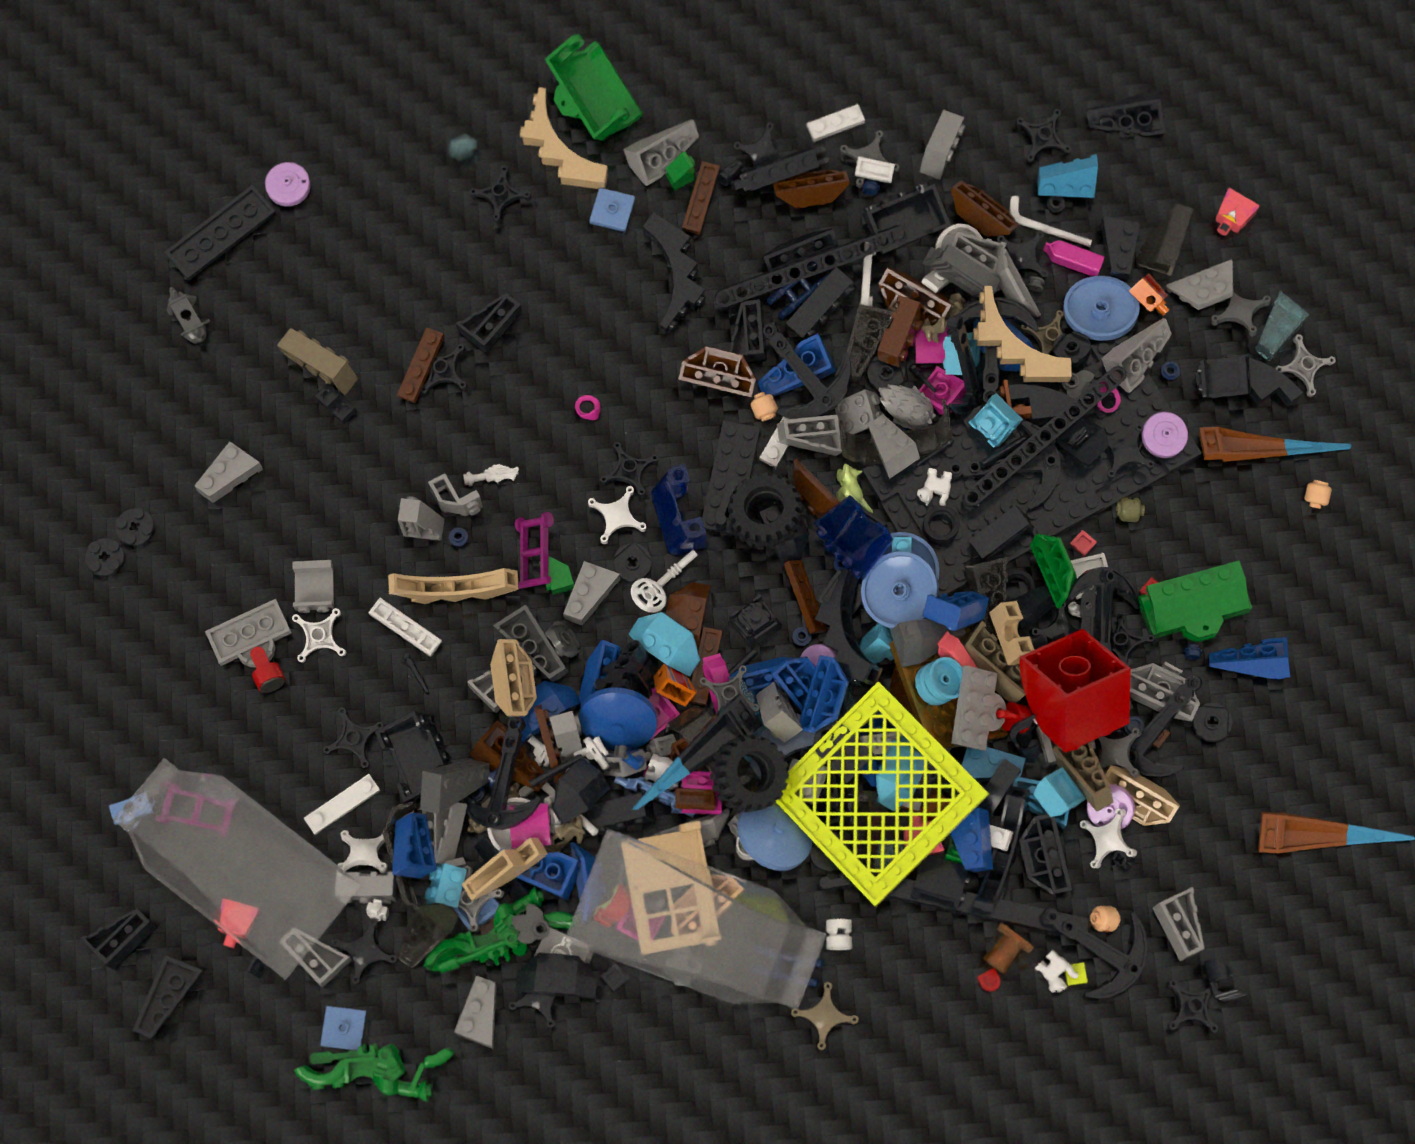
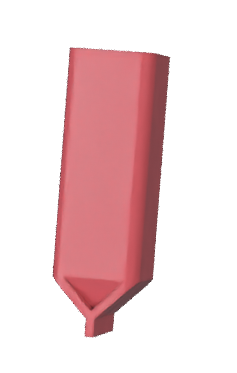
M946 631L937 643L939 646V656L941 658L949 657L954 659L962 668L963 666L978 668L961 641Z

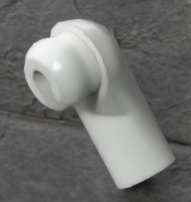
M1071 602L1068 605L1069 613L1072 616L1080 617V605L1076 604V602ZM1089 603L1085 607L1091 609L1092 604Z

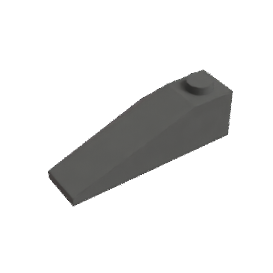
M930 619L913 620L897 624L891 630V635L901 667L920 664L937 654L939 650L937 643L946 631L959 640L965 637L964 627L953 631L947 629L945 625Z

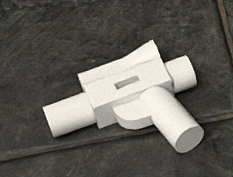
M534 736L530 737L528 742L535 747V761L539 766L545 761L543 766L547 768L550 763L545 745Z
M590 736L585 738L583 741L586 747L574 752V756L581 753L583 757L586 756L590 760L595 759L602 770H606L609 765L604 756L609 753L602 744L600 736L594 738L593 741Z

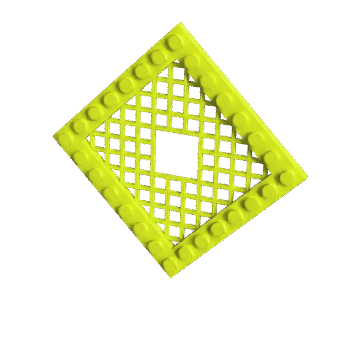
M877 682L788 771L789 779L785 780V783L788 784L787 788L781 791L783 796L776 800V803L874 906H877L989 793L880 682ZM878 711H880L883 715H875V714H876ZM873 718H883V729H873ZM887 719L897 729H887ZM869 721V729H861ZM859 732H869V743H858ZM873 732H883V743H873ZM886 732H897V743H886ZM900 732L910 743H900ZM832 733H834V738L831 741ZM840 734H846L823 759L816 753L815 750L818 747L822 753L827 748H832L833 741ZM854 734L855 743H846ZM845 746H855V757H845ZM859 746H869V757H859ZM872 746H883V757H872ZM886 746H897L896 757H886ZM900 746H910V757H900ZM914 747L924 757H914ZM841 748V757H832ZM828 760L827 771H819ZM831 760H841V771H831ZM855 760V771H845L844 761ZM869 760V771H858V761ZM872 760H883L882 771H872ZM886 760H896V771H886ZM900 760H910V771H900ZM914 760H924V771H914ZM928 761H929L938 771H927V769H928ZM817 774H827V785L817 784ZM831 774H841V785H831ZM855 774V785H844V775ZM858 774H896V813H858ZM900 774H910V785H900ZM914 774H924V785H913ZM927 774H938V785H927ZM941 774L952 785H941ZM814 776L813 784H806ZM803 788H813V798H803ZM817 788H827V798H817ZM831 788H841V799L830 798ZM844 788H855L854 799H844ZM899 788H910V799H899ZM913 788H924V799H913ZM927 788H938V799H927ZM941 788H952V799H941ZM955 789L960 793L956 798ZM804 802H813V811ZM817 802H827V812H816ZM830 802H841L840 813L830 812ZM844 802H854V813H844ZM899 802H910V813H899ZM913 802H924L923 813H913ZM927 802H938L937 813H927ZM941 802H951L941 812ZM818 816H827L826 825ZM830 816H840V827H830ZM844 816H854V827H844ZM858 816H868V827H857ZM871 816H882V827H871ZM885 816H896L895 827H885ZM899 816H909V827H899ZM913 816H923V827H913ZM927 816H937L927 826ZM831 830H840V839ZM844 830H854V841H843ZM857 830H868L867 841H857ZM871 830H881V841H871ZM885 830H895V841H885ZM899 830H909V841H899ZM913 830H923L913 840ZM845 844H854L853 853ZM857 844H867V855H857ZM871 844H881V855H871ZM885 844H895V855H885ZM899 844H908L899 853ZM858 858H867V867ZM871 858H881V869H871ZM885 858H894L884 868ZM871 872L880 873L875 877Z

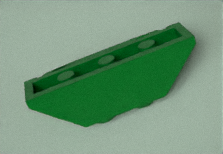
M1036 534L1030 543V547L1056 607L1061 608L1069 595L1073 583L1077 579L1076 572L1060 537Z

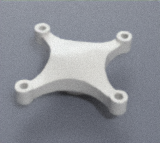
M628 486L625 495L613 503L601 504L593 498L588 500L589 507L599 510L606 521L605 533L600 538L602 544H607L610 535L622 527H635L641 532L646 531V524L636 521L628 508L629 499L634 493L632 486Z
M333 609L332 614L327 619L317 623L306 622L299 615H293L292 620L299 623L306 634L305 648L297 657L299 662H305L306 657L311 652L321 648L335 650L341 657L346 655V651L335 643L332 635L333 623L341 615L339 609Z
M1117 809L1115 818L1110 823L1101 827L1094 826L1086 820L1080 822L1081 828H1086L1092 833L1096 843V857L1090 863L1092 868H1100L1103 858L1112 851H1123L1129 857L1137 855V851L1128 847L1121 836V821L1126 815L1124 809Z
M344 830L341 832L342 841H345L351 850L347 860L337 865L340 874H344L346 870L356 865H370L377 868L382 874L387 872V864L379 860L377 853L380 846L390 840V832L388 830H384L381 836L374 839H355L349 835L348 831Z

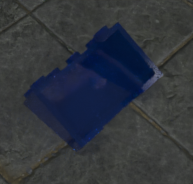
M685 463L671 467L651 491L667 549L673 555H680L707 547V534L702 518L697 517L682 522L676 498L684 496L688 491L687 483L690 482ZM691 524H698L700 531H689V526Z
M851 495L814 522L818 529L815 532L821 540L824 539L825 543L823 545L829 553L832 552L834 557L841 561L847 570L852 569L851 572L857 579L861 578L864 580L893 542L888 529L879 521L876 523L871 521L860 504Z

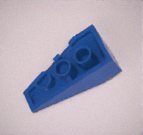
M819 334L801 341L794 349V352L819 380L837 372L832 357ZM785 359L757 382L761 392H764L765 395L771 394L773 397L804 386Z
M1287 637L1268 638L1261 640V644L1252 646L1251 643L1244 644V647L1241 649L1228 648L1209 653V665L1213 668L1270 679L1290 677Z
M547 852L548 854L516 877L568 901L576 883L579 860L563 853Z

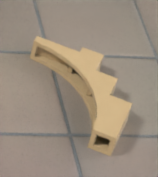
M539 88L538 94H534L533 105H536L535 111H531L530 121L525 120V126H521L520 137L523 138V143L540 147L539 157H542V164L559 166L558 177H561V184L605 189L608 175L607 166L586 160L563 144L552 129L547 116L546 88Z
M984 286L983 291L979 294V302L983 304V310H980V322L973 329V340L977 341V346H999L996 349V356L1000 358V364H1023L1020 365V376H1023V382H1069L1072 377L1071 358L1055 357L1041 353L1019 340L1009 330L999 315L994 301L992 286Z
M506 568L480 574L452 577H418L395 573L388 575L389 594L411 598L412 602L422 604L440 599L457 602L470 597L486 600L518 590L517 571Z

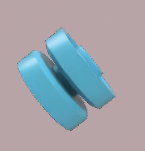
M942 657L922 666L915 678L919 696L930 705L936 706L959 697L962 666L949 657Z

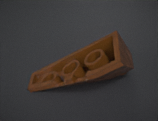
M497 720L476 743L470 756L477 761L490 763V770L498 769L502 757L501 750L504 737L508 728ZM522 746L516 757L512 780L539 791L548 780L533 788L530 786L529 780L543 774L544 771L536 761L530 759L526 753L527 749Z

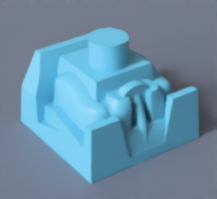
M996 393L991 396L987 404L968 423L974 429L981 431L985 438H988L987 442L995 448L999 447L1023 419Z
M879 623L862 637L859 645L864 655L876 666L877 663H880L885 658H888L890 661L894 659L889 643L893 641L892 629Z
M1063 767L1042 779L1037 784L1033 794L1050 817L1062 815L1087 799Z

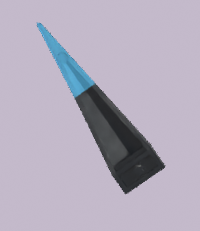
M737 694L730 702L719 709L638 801L633 810H638L666 789L711 761L715 752H719V747L727 743V741L746 735L750 736L762 726V723L742 694Z

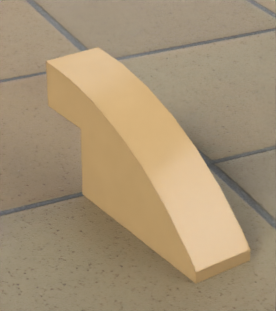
M529 838L517 849H503L463 882L462 886L469 898L475 900L522 874L548 853L539 838Z

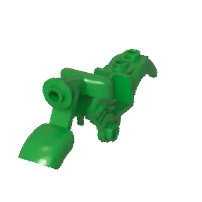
M536 886L533 887L528 895L520 898L512 905L508 903L500 904L495 912L494 928L488 934L475 936L469 931L459 933L451 939L437 941L425 959V968L430 971L436 972L439 970L444 973L459 968L461 964L472 960H480L481 963H484L488 959H492L496 965H499L498 959L501 956L505 957L506 962L510 961L509 948H512L515 955L524 956L528 951V946L517 940L520 932L514 928L511 919L525 912L528 904L542 907L544 896L541 889L537 890ZM551 912L543 916V920L553 929H574L578 923V919L575 916L566 912Z
M374 1043L370 1045V1052L367 1051L366 1044L358 1047V1051L350 1050L334 1054L331 1051L312 1053L310 1055V1062L312 1064L331 1063L336 1059L344 1060H341L330 1073H319L306 1065L295 1069L294 1072L301 1080L312 1086V1090L324 1089V1085L332 1084V1088L344 1087V1083H349L358 1076H368L373 1079L375 1085L385 1095L400 1094L419 1097L421 1100L428 1102L429 1097H432L431 1084L428 1085L427 1080L419 1083L425 1068L439 1066L447 1062L454 1055L455 1051L451 1048H445L437 1054L426 1057L424 1062L420 1063L412 1083L398 1080L407 1069L399 1056L398 1048L393 1044L383 1046L379 1050L378 1044Z

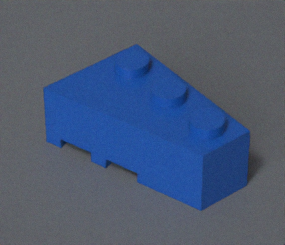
M973 591L956 592L951 597H947L948 594L946 593L941 594V597L938 598L932 594L927 595L923 617L943 624L947 629L953 631L983 620L989 597Z
M975 808L951 832L965 870L973 872L993 870L989 811Z
M412 812L397 820L392 875L422 878L436 871L427 816Z

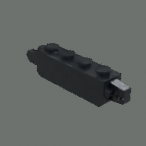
M823 145L813 149H803L743 170L739 174L740 179L731 182L732 187L735 190L743 188L744 191H752L817 168L820 164L829 161L828 156L816 158V153L825 151L826 147Z

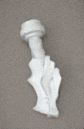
M497 464L485 469L484 473L473 475L467 472V474H463L465 486H473L474 482L483 480L487 482L495 481L497 484L504 479H511L514 482L519 468H509Z

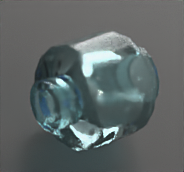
M468 134L453 137L450 140V144H448L451 157L457 160L472 157L477 147L474 138H470Z

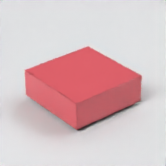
M1082 530L1073 539L1070 546L1085 557L1097 541Z

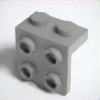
M869 390L860 391L842 399L836 406L835 411L843 437L848 438L869 429L868 424L883 414L879 406L880 399L875 392Z

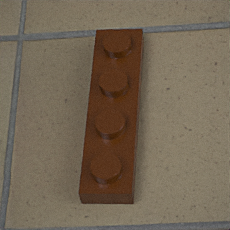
M702 161L682 226L683 231L700 235L720 170L719 165Z
M426 327L397 393L399 398L416 403L445 337L443 333Z
M802 560L786 562L784 566L809 633L818 634L827 631L826 624L815 620L820 608Z
M703 627L698 649L701 661L694 670L691 681L697 693L689 703L703 706L707 704L709 689L700 685V679L705 678L702 658L718 654L722 637L721 630Z
M542 705L534 706L552 769L558 765L556 758H559L560 755L557 746L553 747L551 741L555 739L552 727H547L546 721L550 720L547 709L543 710ZM564 771L554 776L555 784L564 774Z

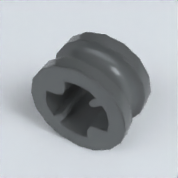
M1029 277L1027 289L1034 292H1042V285H1044L1045 281L1040 277Z

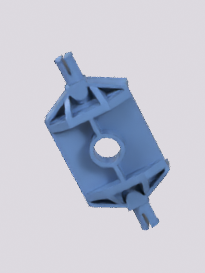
M616 776L614 783L624 786L633 795L637 794L639 790L645 794L654 784L646 781L643 777L628 778L627 780ZM666 789L656 796L659 798V802L668 806L671 804V808H673L671 813H681V809H675V791L671 792ZM684 813L688 816H691L692 818L695 815V813Z

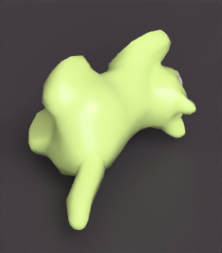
M844 464L843 470H837V480L841 484V489L836 493V498L844 506L860 504L863 508L873 513V510L863 498L862 489L857 482V477L862 473V470L859 471L848 464Z

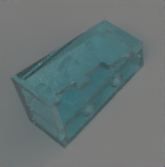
M1279 291L1255 350L1270 361L1302 326L1309 314Z

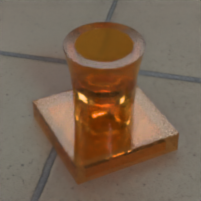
M1001 923L997 929L1004 935L983 959L1005 975L1021 948L1030 953L1034 946L1004 923Z

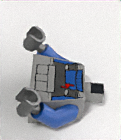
M615 745L614 753L604 756L609 765L604 770V775L625 777L647 768L646 762L651 760V754L648 750L627 749L624 745Z

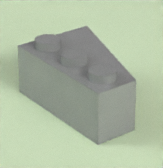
M955 232L944 237L941 245L943 250L941 255L949 244L995 275L1002 250L1005 249L1006 243L994 242L991 239L977 238V236Z
M884 414L868 424L873 442L889 479L920 459L916 443Z
M229 442L194 486L198 493L214 503L232 491L235 486L241 482L244 483L250 476L260 472L263 468L260 462Z
M416 497L401 498L398 522L403 536L441 541L445 519Z
M584 561L563 613L564 619L583 626L603 599L609 595L613 587L621 580L620 574Z
M572 711L549 717L562 763L574 757V752L582 749L579 738L582 735L578 715L574 716Z
M293 928L279 941L322 988L352 961L349 956L342 954L296 928Z

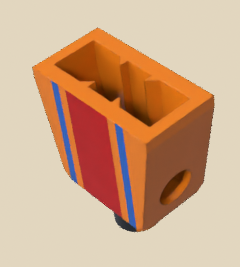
M1149 273L1129 290L1150 312L1156 308L1164 316L1171 309L1164 301L1168 296L1167 293Z
M663 664L653 677L657 693L683 706H686L697 693L687 675L666 664Z

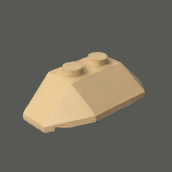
M499 639L497 640L490 664L495 702L507 716H526L537 699L532 660L519 646L517 640Z
M1110 766L1105 774L1109 784L1121 786L1131 794L1135 803V813L1132 819L1143 826L1170 823L1180 806L1164 788L1141 775L1133 777L1126 768Z

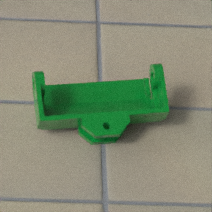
M576 34L568 38L545 58L546 63L559 82L555 90L554 102L562 115L582 119L592 137L603 141L608 135L631 126L644 114L599 42L594 41L585 50L576 52L584 44L582 36Z
M1240 561L1146 586L1148 596L1147 594L1138 596L1140 610L1148 635H1154L1155 638L1182 632L1183 637L1194 643L1214 638L1224 619L1249 613L1252 609L1247 593L1246 578Z

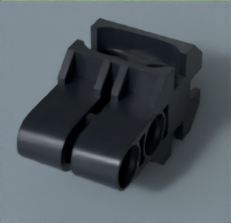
M634 640L625 646L617 661H613L604 667L602 672L607 673L606 678H597L594 684L597 691L606 688H625L650 698L653 692L649 685L658 669L638 640Z

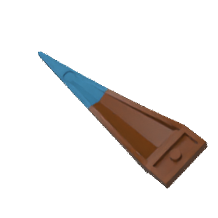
M1222 427L1199 428L1204 460L1222 459L1223 462L1351 449V444L1281 439Z
M1262 812L1258 851L1284 853L1352 844L1415 840V837L1284 812Z

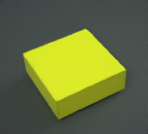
M1084 963L1071 964L1073 970L1078 973V978L1076 979L1070 977L1068 972L1064 971L1067 986L1087 983Z

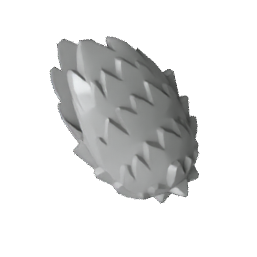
M888 384V388H879L882 396L879 399L887 412L894 417L892 422L911 430L921 429L922 427L928 428V425L932 424V419L936 417L933 412L932 403L923 392L920 393L916 386H913L911 389L901 385Z

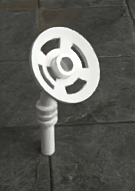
M694 550L689 552L677 564L674 563V566L667 569V573L657 582L648 578L636 580L631 587V596L635 604L646 612L655 613L661 611L666 604V594L662 587L671 578H675V575L678 576V572L681 573L682 569L698 556ZM646 582L640 588H638V585L640 583ZM638 594H642L644 599L648 601L647 604L640 599ZM659 600L662 601L661 604L654 606V604L658 603Z

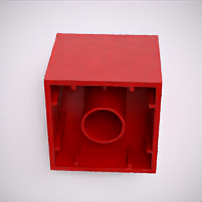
M1084 629L1019 657L1024 692L1032 713L1036 715L1035 720L1041 731L1065 753L1077 750L1082 745L1101 736H1107L1114 730L1129 724L1131 668Z

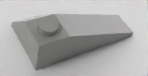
M691 119L649 136L624 149L629 166L644 185L647 186L661 178L665 174L666 167L682 152L686 151L699 137L694 120Z
M1165 318L1159 320L1114 347L1102 358L1106 372L1115 366H1121L1126 370L1127 377L1120 384L1126 392L1130 393L1143 381L1145 377L1143 375L1144 372L1153 365L1154 362L1152 360L1156 353L1161 352L1170 338L1171 331ZM1115 371L1112 373L1115 380L1121 379L1119 372Z

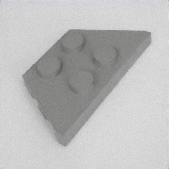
M1228 260L1166 285V290L1169 293H1176L1179 295V299L1190 303L1191 306L1198 310L1233 296V261Z

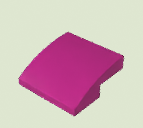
M948 327L945 328L944 332L938 334L939 343L934 342L932 338L931 342H929L922 329L917 331L915 334L916 364L943 363L945 359L943 341L948 336L946 333Z
M694 771L682 779L681 788L713 790L714 782L710 780V774H713V772ZM715 791V810L681 809V813L721 815L722 803L717 797L718 792Z
M540 803L536 811L527 820L516 827L510 828L512 848H518L529 838H539L543 846L552 844L549 803ZM509 806V810H514V806Z

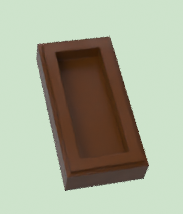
M675 788V809L715 810V791L709 789Z

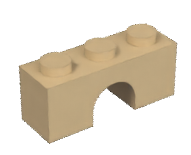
M1017 601L1003 602L989 613L1008 666L1019 664V657L1033 651L1034 648L1030 636L1020 637L1018 634V623L1023 617Z

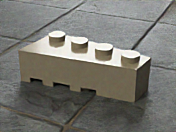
M290 328L277 344L282 353L303 367L305 365V368L316 377L319 374L326 381V384L336 385L339 393L345 396L358 380L348 364L349 361L342 355L339 357L335 355V352L329 347L323 348L316 339L312 338L310 340L301 330L295 331Z
M982 620L970 630L962 644L979 669L998 673L995 690L1008 702L1016 703L1026 695L1022 684L1020 666L1018 664L1008 666L1003 650L996 642L998 639L994 634H990L985 627L987 625Z
M1091 741L1082 745L1077 750L1066 753L1059 746L1052 748L1056 758L1055 763L1059 768H1064L1096 812L1114 803L1110 785L1093 750Z

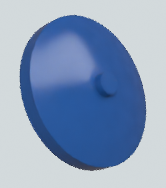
M606 688L592 693L584 700L579 712V722L581 730L586 737L590 736L593 741L594 738L600 736L602 744L607 749L615 750V745H624L627 749H635L647 743L655 734L657 712L653 704L638 692L625 688Z

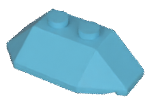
M663 612L638 618L629 632L630 637L633 640H638L646 651L666 665L691 677L701 661L694 634Z
M904 735L900 736V743H910ZM897 738L892 740L891 743H897ZM889 746L886 757H896L897 746ZM900 746V757H910V746ZM914 747V757H924ZM886 760V771H896V760ZM900 760V771H910V760ZM914 760V771H924V760ZM883 761L878 771H882ZM876 774L878 802L891 811H895L896 774ZM900 774V785H910V774ZM914 774L913 785H918L922 774ZM899 788V799H909L910 788Z

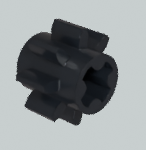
M1113 851L1115 854L1112 860H1114L1117 867L1123 866L1126 870L1137 863L1135 860L1136 856L1129 857L1123 851Z

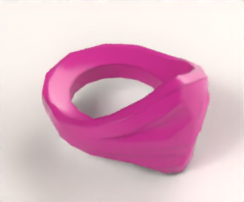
M1106 386L1100 388L1099 391L1106 392ZM1116 388L1111 391L1116 399L1115 405L1110 409H1106L1100 401L1097 403L1100 411L1112 413L1117 410L1121 397Z
M584 395L575 402V409L580 417L588 420L598 419L601 410L598 399L591 395ZM584 401H591L595 409L590 413H583L580 410V404Z

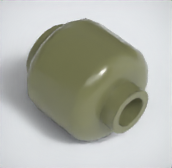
M1122 497L1120 501H1117L1116 516H1119L1121 521L1138 522L1140 516H1144L1145 505H1141L1139 498Z

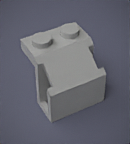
M445 473L428 482L433 497L444 513L450 512L461 514L462 516L475 515L483 507L477 490L459 499ZM443 480L445 485L436 489L434 484ZM447 489L454 502L442 500L439 493Z

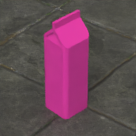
M1061 240L1050 244L1046 243L1044 247V252H1047L1052 262L1089 276H1098L1105 258L1102 255Z
M720 653L702 658L703 672L708 681L713 683L729 681L726 662L722 659ZM709 689L715 713H717L718 701L715 694Z

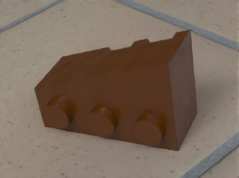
M899 295L897 300L899 302L898 310L896 313L892 312L891 318L893 321L889 329L886 328L877 350L879 361L900 367L902 361L906 360L908 349L915 342V334L923 326L920 302Z

